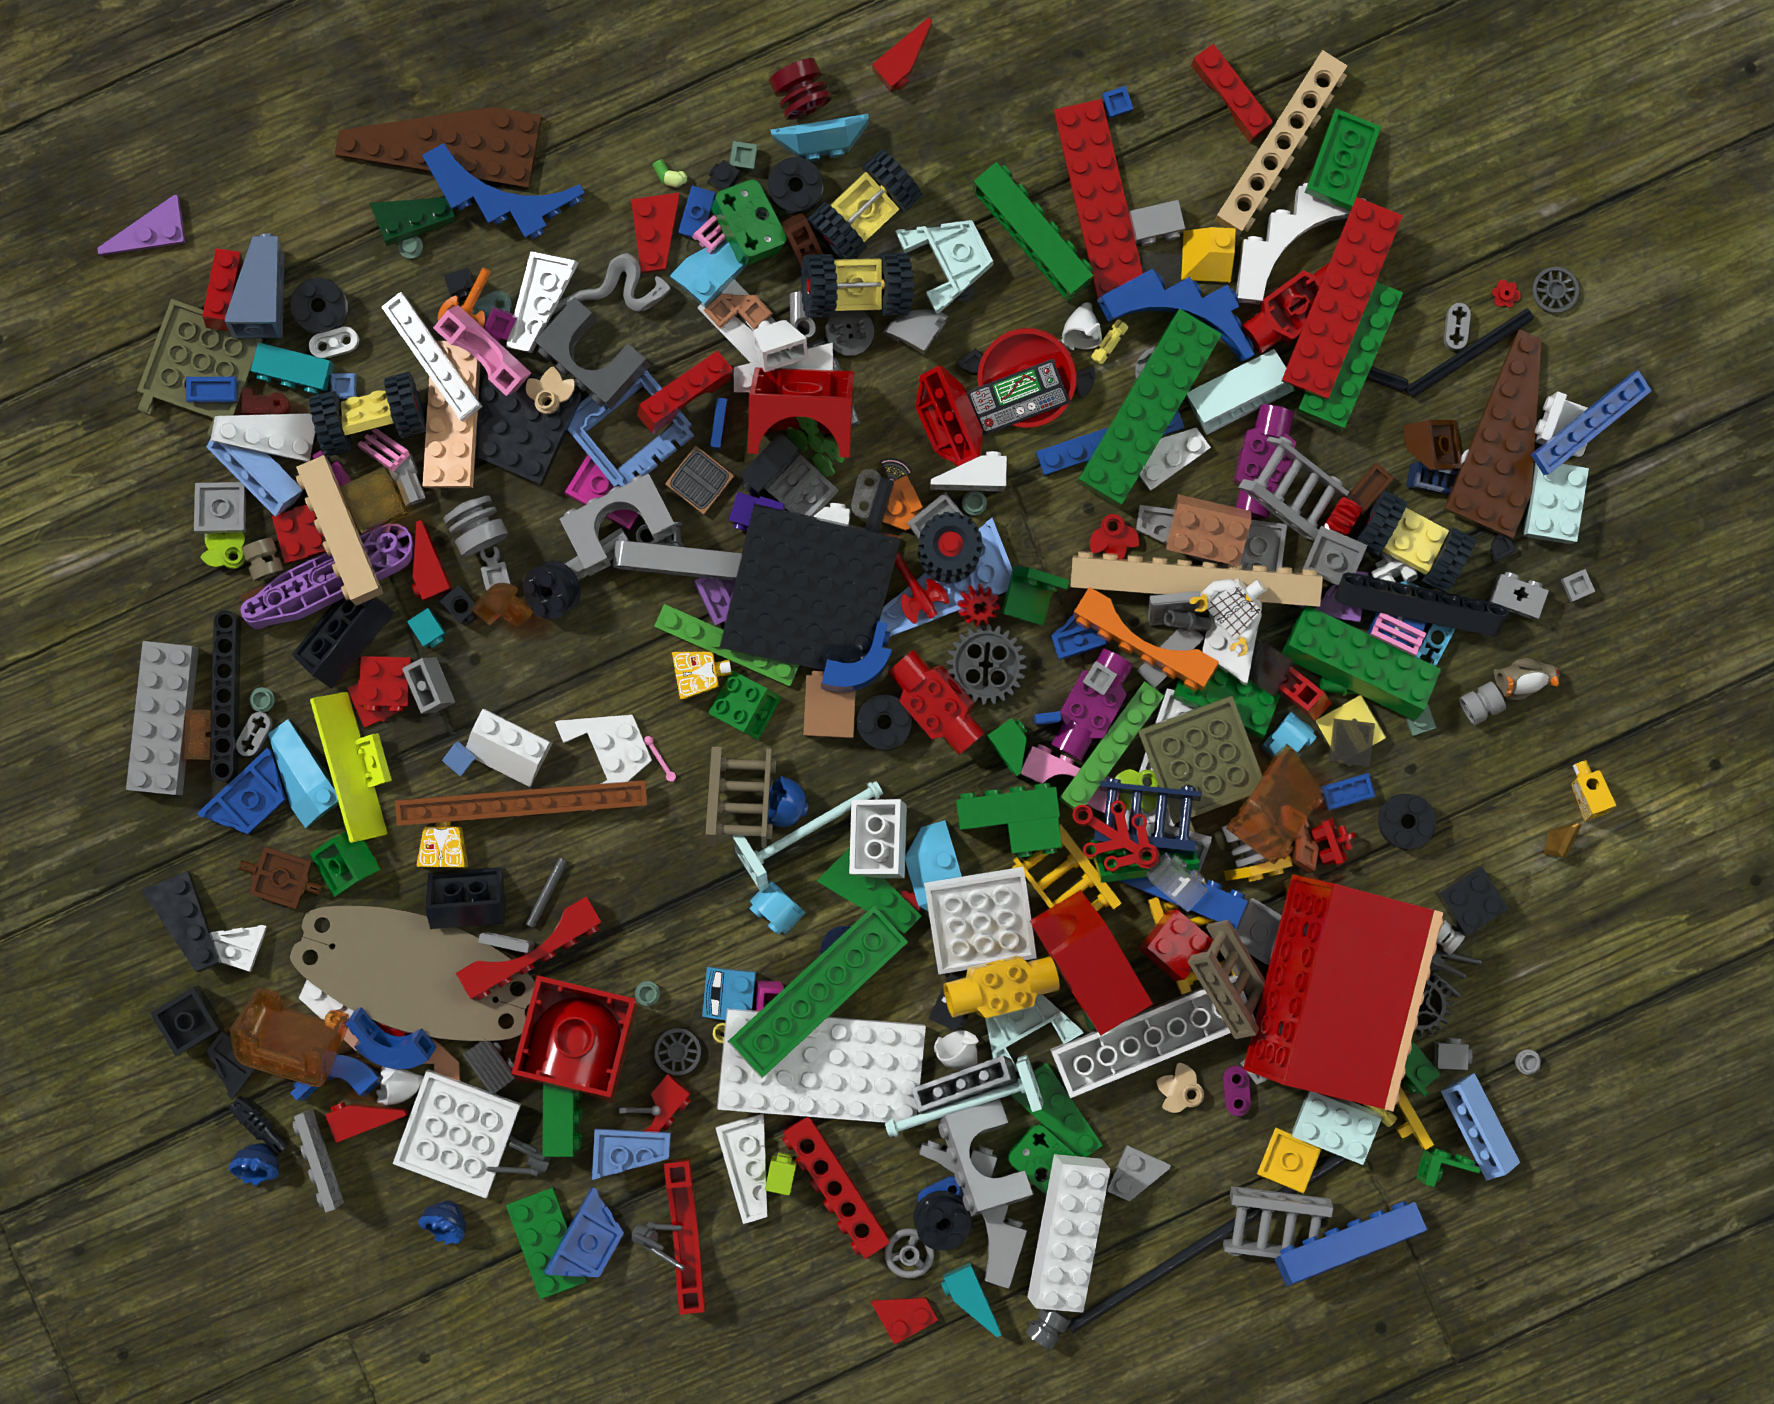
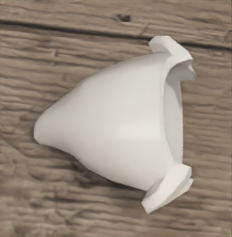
M1089 302L1079 306L1064 325L1061 341L1070 350H1074V348L1093 349L1101 344L1100 324L1093 313L1092 304Z
M957 1030L943 1038L938 1037L934 1045V1052L946 1067L962 1071L977 1065L976 1044L979 1041L972 1033L965 1030Z
M382 1066L381 1077L383 1079L381 1090H376V1094L379 1097L377 1103L392 1105L409 1099L420 1090L425 1075H416L405 1069H391Z

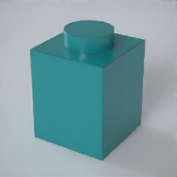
M429 608L407 621L423 647L428 648L430 646L433 649L444 642L443 637L448 635L433 611Z

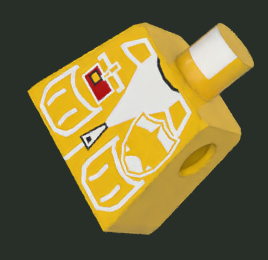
M713 652L672 653L681 700L719 688L718 677L732 674L730 660L715 662Z
M1587 760L1573 765L1577 778L1571 783L1584 821L1586 822L1608 814L1616 807V804L1601 771L1591 772ZM1586 784L1590 785L1592 787V790L1589 789Z
M451 821L437 822L436 827H424L417 867H468L462 827H451Z

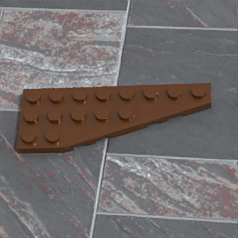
M488 107L343 129L338 132L335 155L337 157L431 172L422 155L444 143L455 160L469 174L480 181L530 189L542 116Z
M1520 329L1516 331L1469 445V450L1443 509L1508 539L1514 538L1532 494L1534 460L1531 454L1535 449L1542 339Z

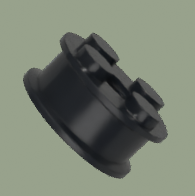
M790 157L780 161L770 173L768 180L770 196L773 203L781 211L791 215H797L800 212L805 214L813 210L820 202L823 194L822 177L818 168L809 160L801 157ZM792 181H800L803 187L800 191L793 192L789 189V185Z
M311 278L302 282L292 294L290 304L292 315L296 322L307 332L316 335L340 328L346 321L348 301L345 294L334 282L325 278ZM318 301L326 303V307L322 312L314 311V305Z
M548 561L540 567L530 570L522 584L526 602L538 617L551 620L557 619L564 613L575 609L580 601L581 589L576 575L567 565L559 561Z
M877 695L862 705L857 716V728L867 744L876 749L890 750L906 741L911 732L912 717L899 702L900 699L891 695ZM883 715L889 716L892 720V724L888 729L878 727V719Z
M1399 794L1388 799L1381 807L1378 815V827L1383 838L1391 845L1404 849H1414L1426 844L1433 836L1436 828V815L1432 806L1424 798L1413 794ZM1406 814H1409L1413 820L1409 828H1404L1401 824V819Z
M932 1192L923 1197L914 1209L913 1221L918 1237L925 1246L931 1249L942 1251L956 1248L969 1235L971 1229L969 1213L964 1206L962 1198L953 1192Z

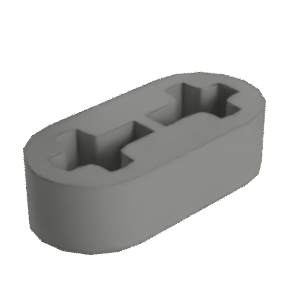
M1456 303L1447 311L1444 344L1449 350L1458 351L1467 344L1471 313L1466 304ZM1457 309H1461L1460 312L1465 315V317L1459 320V325L1456 324V316L1452 315ZM1455 329H1458V338H1462V341L1458 342L1457 345H1454V341L1450 340V337L1455 334Z
M256 712L248 719L236 743V748L241 755L254 756L260 751L273 725L272 719L268 714ZM264 717L263 722L266 724V727H260L257 733H255L257 724L254 723L255 720ZM253 735L255 737L251 744L254 746V749H248L246 752V746L243 745V742L249 741Z

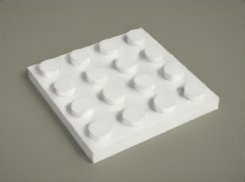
M1023 867L924 883L938 974L968 970V967L1015 955L1023 957L1024 960L1037 958L1033 928L1030 923L1031 914Z
M428 1069L393 1164L487 1198L497 1172H488L486 1168L499 1167L521 1103L496 1094L492 1095L486 1090Z

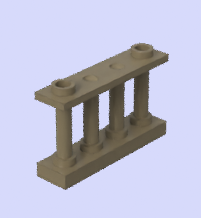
M712 747L706 820V846L716 847L717 837H722V835L761 836L762 848H767V839H772L773 824H768L771 773H776V758H772L771 749H766L765 761L727 759V757H722V747ZM726 769L765 770V781H725V778H721L722 771L726 772ZM725 791L764 792L763 804L724 803V800H720V793H725ZM723 813L762 814V826L722 825V822H718V817L723 815Z
M1229 919L1207 924L1206 928L1213 938L1209 950L1191 955L1187 962L1233 1037L1239 1039L1254 1036L1257 1034L1259 1027L1251 1015L1257 1003H1260L1265 979ZM1219 951H1221L1225 958L1222 966L1216 958ZM1231 970L1235 976H1238L1234 986L1228 978ZM1243 989L1249 997L1246 1005L1240 998Z

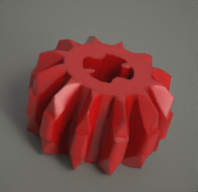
M1341 498L1324 527L1347 536L1360 516L1362 507L1351 499Z
M978 584L976 590H974L972 585H969L968 590L970 592L968 594L963 591L960 593L964 600L957 601L958 607H961L958 613L960 616H965L964 620L967 624L973 621L974 625L978 627L980 621L983 620L985 625H988L989 621L987 618L990 616L995 619L997 615L993 610L1000 609V605L996 603L999 598L997 594H992L993 590L989 586L984 589L982 584ZM975 603H978V604L982 603L983 606H982V607H979V606H976V607H975L974 604H975Z

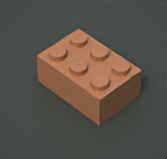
M1178 494L1166 539V550L1239 566L1252 520L1251 511Z

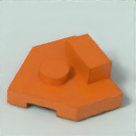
M907 475L894 481L882 521L904 531L911 529L907 522L923 510L921 502Z

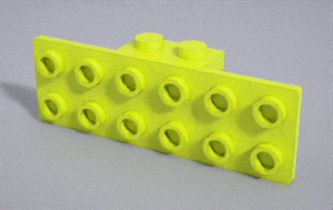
M348 692L310 699L350 843L387 835L375 786L390 782L392 779L379 733L363 738L360 737Z

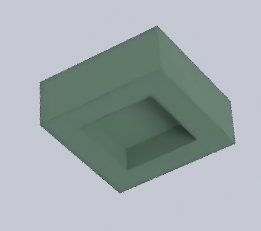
M733 141L730 164L738 169L754 171L758 145Z
M1429 705L1426 706L1416 721L1404 716L1411 736L1436 728Z

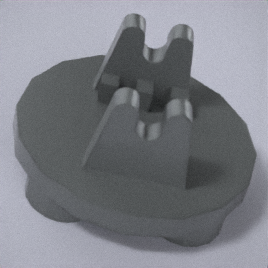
M863 310L836 311L835 315H833L834 317L829 318L826 324V339L828 343L833 342V350L837 354L856 356L865 352L871 346L874 338V325L871 318Z

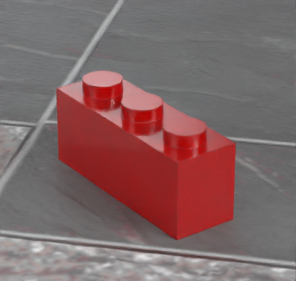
M218 248L215 250L202 315L206 328L229 331L225 323V316L244 263L239 251Z

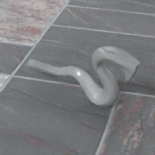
M625 253L610 261L604 283L599 288L581 290L563 298V300L561 299L553 314L563 310L573 298L580 302L583 300L602 299L608 296L617 285L622 272H626L627 275L623 291L625 303L630 309L637 312L647 310L660 302L670 292L671 288L666 281L656 276V287L640 299L635 298L634 291L640 278L641 268L635 256Z

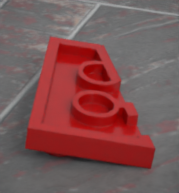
M680 192L631 199L642 274L664 271L667 268Z

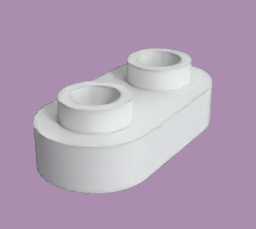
M341 327L314 335L309 342V349L315 357L328 359L354 351L358 347L359 337L352 328ZM348 336L351 338V342L345 345L343 344V339ZM322 343L327 344L325 351L319 350V346Z

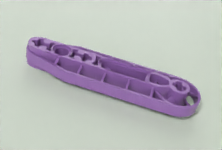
M385 524L360 535L378 581L402 570L409 565L414 557L415 541L408 530L399 524ZM396 531V535L389 532ZM408 536L410 543L402 547L398 539ZM326 552L280 574L257 595L246 600L240 610L247 624L255 629H262L268 625L300 620L345 598L341 587L344 586L341 577L337 578L332 568V564L335 563L333 556H328Z

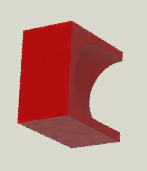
M755 367L749 393L748 454H758L762 437L770 432L787 430L789 426L794 429H801L796 419V416L816 420L819 431L833 434L839 448V457H850L854 371L777 368L764 372L762 367Z
M1081 890L1030 920L1032 927L1053 959L1075 999L1100 1036L1153 1004L1107 924Z
M537 975L511 1074L518 1081L553 1085L613 1103L638 1007L636 999Z

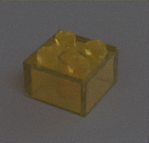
M385 466L339 487L357 528L362 534L409 515L397 485L392 479L389 469Z

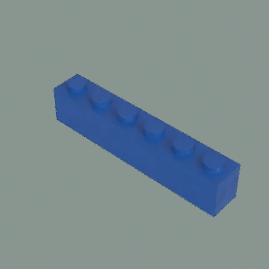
M1185 871L1184 875L1178 872L1120 880V882L1217 922L1229 919L1236 930L1239 929L1249 902L1244 900L1245 894L1233 889L1230 893L1222 891V885L1208 880L1207 884L1198 881V875L1189 871ZM1180 877L1191 879L1176 897L1172 895L1182 883L1179 880Z
M1406 1201L1393 1205V1211L1384 1213V1210L1377 1211L1369 1215L1371 1219L1362 1222L1360 1218L1348 1223L1347 1229L1340 1231L1339 1227L1325 1232L1326 1237L1319 1240L1316 1236L1302 1241L1304 1246L1295 1249L1294 1245L1281 1249V1255L1275 1258V1262L1286 1287L1421 1235L1427 1231V1228L1416 1203L1413 1202L1407 1205Z

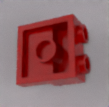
M307 505L280 513L276 517L272 516L285 564L326 553L323 542L326 541L323 533L319 534L314 520L317 519L314 511L310 512Z
M361 656L360 680H358V705L363 706V711H378L379 707H388V711L403 712V707H410L411 688L402 668L412 663L411 657Z

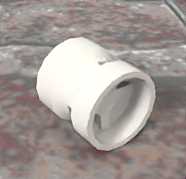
M1445 920L1441 930L1438 932L1436 944L1442 945L1443 950L1450 955L1461 944L1465 936L1459 931H1454L1452 925Z

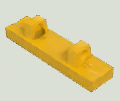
M1400 1086L1397 1106L1407 1122L1397 1127L1396 1131L1401 1138H1405L1413 1133L1420 1146L1426 1150L1434 1144Z

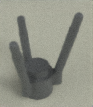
M1436 949L1430 964V975L1433 977L1437 975L1434 971L1439 973L1443 969L1463 979L1466 978V974L1444 964L1445 959L1441 957L1481 965L1482 961L1453 953L1449 955ZM1441 977L1439 978L1438 983L1445 982L1447 984L1445 988L1456 997H1460V993Z
M510 1135V1147L529 1155L526 1165L530 1166V1168H486L488 1172L530 1174L537 1177L538 1172H546L550 1157H543L542 1150L536 1149Z
M648 1222L647 1226L638 1224L632 1232V1241L643 1246V1249L651 1251L678 1269H685L683 1265L660 1251L664 1247L657 1243L658 1233L656 1232V1230H682V1226Z

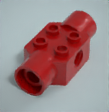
M1329 263L1314 274L1304 270L1264 298L1260 303L1261 312L1242 325L1245 336L1251 340L1253 347L1262 354L1280 340L1289 344L1300 336Z
M912 650L888 671L890 676L903 690L899 702L931 739L944 737L956 753L960 755L985 733L970 715L974 706L973 700L943 665L929 668L917 652Z

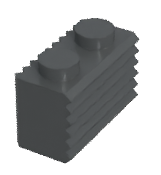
M499 1040L481 1041L463 1054L492 1095L515 1079L511 1074L514 1061L512 1058L507 1059L501 1052L504 1050V1047Z

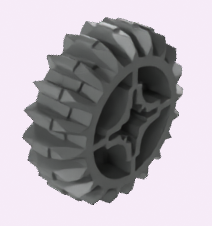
M1437 975L1433 976L1431 980L1429 977L1426 981L1422 1004L1428 1011L1419 1008L1418 1016L1425 1013L1432 1018L1423 1024L1417 1025L1415 1030L1419 1038H1423L1424 1030L1428 1036H1432L1433 1031L1431 1027H1434L1436 1031H1441L1442 1029L1438 1023H1448V1020L1443 1018L1444 1014L1452 1015V1011L1447 1010L1446 1006L1453 1005V1001L1445 1000L1446 997L1451 995V991L1442 992L1447 984L1441 982L1437 985L1440 978ZM1432 991H1434L1437 996V1011H1435V1009H1433L1430 1005Z

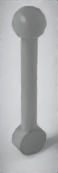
M653 1106L652 1108H619V1113H652L657 1116L661 1112L659 1106Z

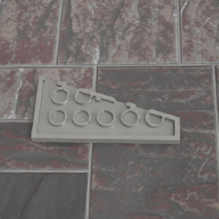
M1139 505L1136 531L1166 545L1174 509ZM1251 520L1240 562L1242 568L1252 569V565L1267 566V570L1277 571V567H1282L1287 524ZM1188 555V556H1190V557H1192V558H1194V559H1196V560H1198V561H1200V562H1203V561L1218 562V561H1214V560H1210V559H1205V558H1201V557H1196V556ZM1218 562L1217 566L1227 567V563Z

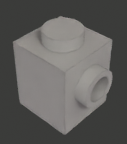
M1446 1038V1042H1434V1067L1438 1069L1468 1070V1064L1472 1063V1049H1469L1468 1044L1462 1043L1461 1038Z

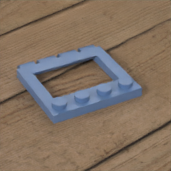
M647 370L612 409H609L605 404L600 407L591 399L593 394L589 395L579 404L568 428V431L614 487H623L631 483V480L635 478L634 474L636 472L644 476L649 474L658 466L653 458L657 456L661 462L665 461L677 451L672 444L674 441L682 447L694 437L693 433L689 430L693 427L692 424L679 411L672 420L674 423L616 470L615 466L611 464L589 437L588 433H586L641 387L644 386L651 396L662 389Z

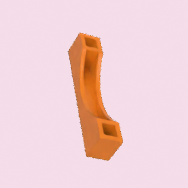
M1090 587L1074 611V618L1077 619L1076 623L1085 629L1091 627L1098 631L1097 635L1110 642L1112 639L1120 644L1119 648L1126 653L1132 654L1134 652L1141 656L1140 660L1149 666L1157 665L1163 669L1162 673L1172 679L1177 677L1183 680V684L1192 691L1196 692L1198 689L1203 692L1218 668L1219 661L1198 649L1186 651L1168 650L1143 641L1121 621L1111 599Z

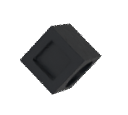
M460 585L440 600L462 625L465 623L469 625L479 617L477 612L481 610L480 606ZM461 600L468 602V610L465 613H458L456 609L458 602Z

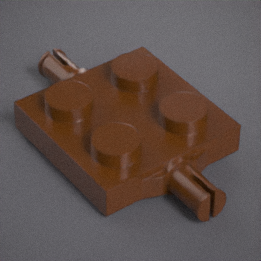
M264 846L261 857L256 864L244 860L240 862L244 866H239V870L252 874L250 895L298 909L301 897L306 891L317 895L321 894L319 890H322L323 885L309 882V873L313 861Z

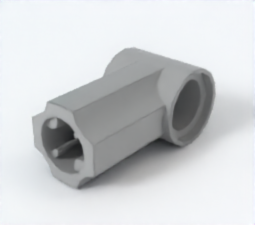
M801 291L792 292L790 294V324L796 329L797 326H802L806 330V335L804 336L807 341L814 334L816 326L813 318L805 316Z
M410 454L394 472L389 470L392 479L398 485L405 506L414 505L426 499L417 476L418 469Z

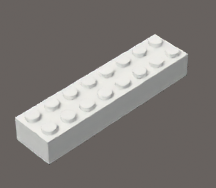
M1237 975L1228 976L1233 986L1238 978ZM1201 987L1142 1011L1102 1036L1096 1030L1054 1047L1050 1051L1067 1093L1072 1098L1231 1032L1205 989ZM1242 991L1240 998L1246 1005L1247 998L1244 991Z

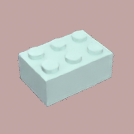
M1533 464L1532 494L1526 506L1522 531L1523 537L1565 544L1577 542L1589 468L1561 464L1550 474L1543 475L1537 464Z
M1308 1091L1293 1127L1292 1137L1363 1165L1381 1122V1113L1348 1100Z

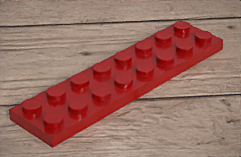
M1102 99L1054 109L1055 121L1088 262L1093 268L1091 273L1093 274L1092 279L1097 300L1104 294L1143 274Z
M1356 197L1281 382L1328 400L1403 215Z

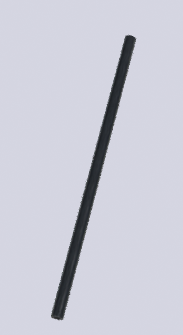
M1335 1154L1314 1167L1307 1187L1348 1162L1347 1159ZM1286 1186L1276 1191L1290 1194L1298 1193ZM1254 1207L1247 1209L1245 1225L1260 1217L1262 1210ZM1236 1217L1071 1319L1072 1322L1068 1326L1071 1332L1075 1333L1233 1234Z

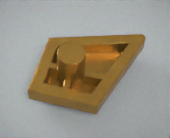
M1573 823L1548 829L1543 854L1566 858L1582 824Z

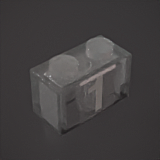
M1165 852L1157 865L1151 868L1146 875L1153 885L1189 912L1208 891L1203 883L1205 878L1195 869L1190 872L1185 868L1187 864L1179 856L1175 855L1172 857Z

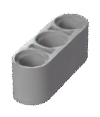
M1179 627L1160 648L1181 651L1193 650L1204 639V636L1197 630L1183 631ZM1144 663L1137 670L1153 688L1158 686L1167 677L1162 673L1163 669L1155 664L1149 666Z

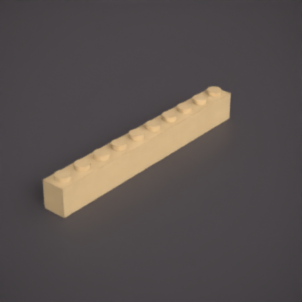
M1079 551L1078 555H1073L1070 587H1090L1092 589L1153 594H1174L1200 591L1201 593L1208 585L1217 580H1235L1239 578L1248 587L1255 580L1259 579L1267 590L1258 597L1260 602L1319 607L1321 603L1323 576L1317 574L1318 570L1302 569V573L1292 572L1290 567H1277V571L1267 570V566L1252 565V569L1242 568V564L1239 566L1227 564V567L1217 566L1218 562L1203 561L1202 565L1192 564L1193 560L1178 559L1177 563L1167 562L1168 558L1153 557V561H1144L1143 556L1128 555V559H1118V554L1103 553V557H1093V552Z

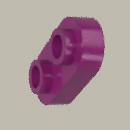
M1233 1065L1228 1067L1223 1074L1225 1107L1232 1115L1242 1116L1249 1111L1251 1106L1249 1076L1242 1067ZM1235 1074H1239L1241 1077L1238 1083H1233L1232 1077ZM1237 1099H1241L1243 1102L1240 1108L1234 1107V1102Z

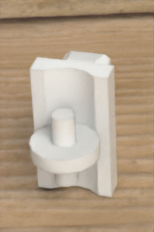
M1383 551L1380 553L1382 560L1375 563L1377 569L1371 572L1374 578L1395 582L1394 578L1399 575L1403 577L1406 583H1410L1418 578L1416 569Z

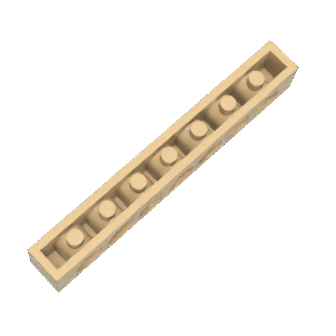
M1322 50L1217 214L1216 222L1226 228H1236L1235 234L1240 235L1243 230L1248 232L1255 221L1252 218L1255 210L1257 209L1261 212L1268 201L1265 195L1269 188L1273 191L1282 179L1278 174L1282 168L1287 170L1295 158L1291 155L1295 148L1301 149L1308 138L1304 135L1308 127L1314 129L1321 118L1317 113L1322 106L1324 108L1328 107L1334 97L1331 91L1335 86L1340 88L1347 77L1344 73L1347 68L1346 64ZM1324 78L1328 82V87L1322 88L1318 86L1316 79ZM1307 98L1312 99L1315 107L1307 108L1303 100ZM1298 119L1302 124V128H1293L1290 120ZM1280 139L1287 141L1289 148L1285 150L1280 149L1277 141ZM1264 161H1273L1276 165V169H1266L1264 166ZM1259 181L1263 189L1260 191L1253 190L1250 182ZM1240 201L1247 202L1250 210L1246 212L1239 210L1237 203Z

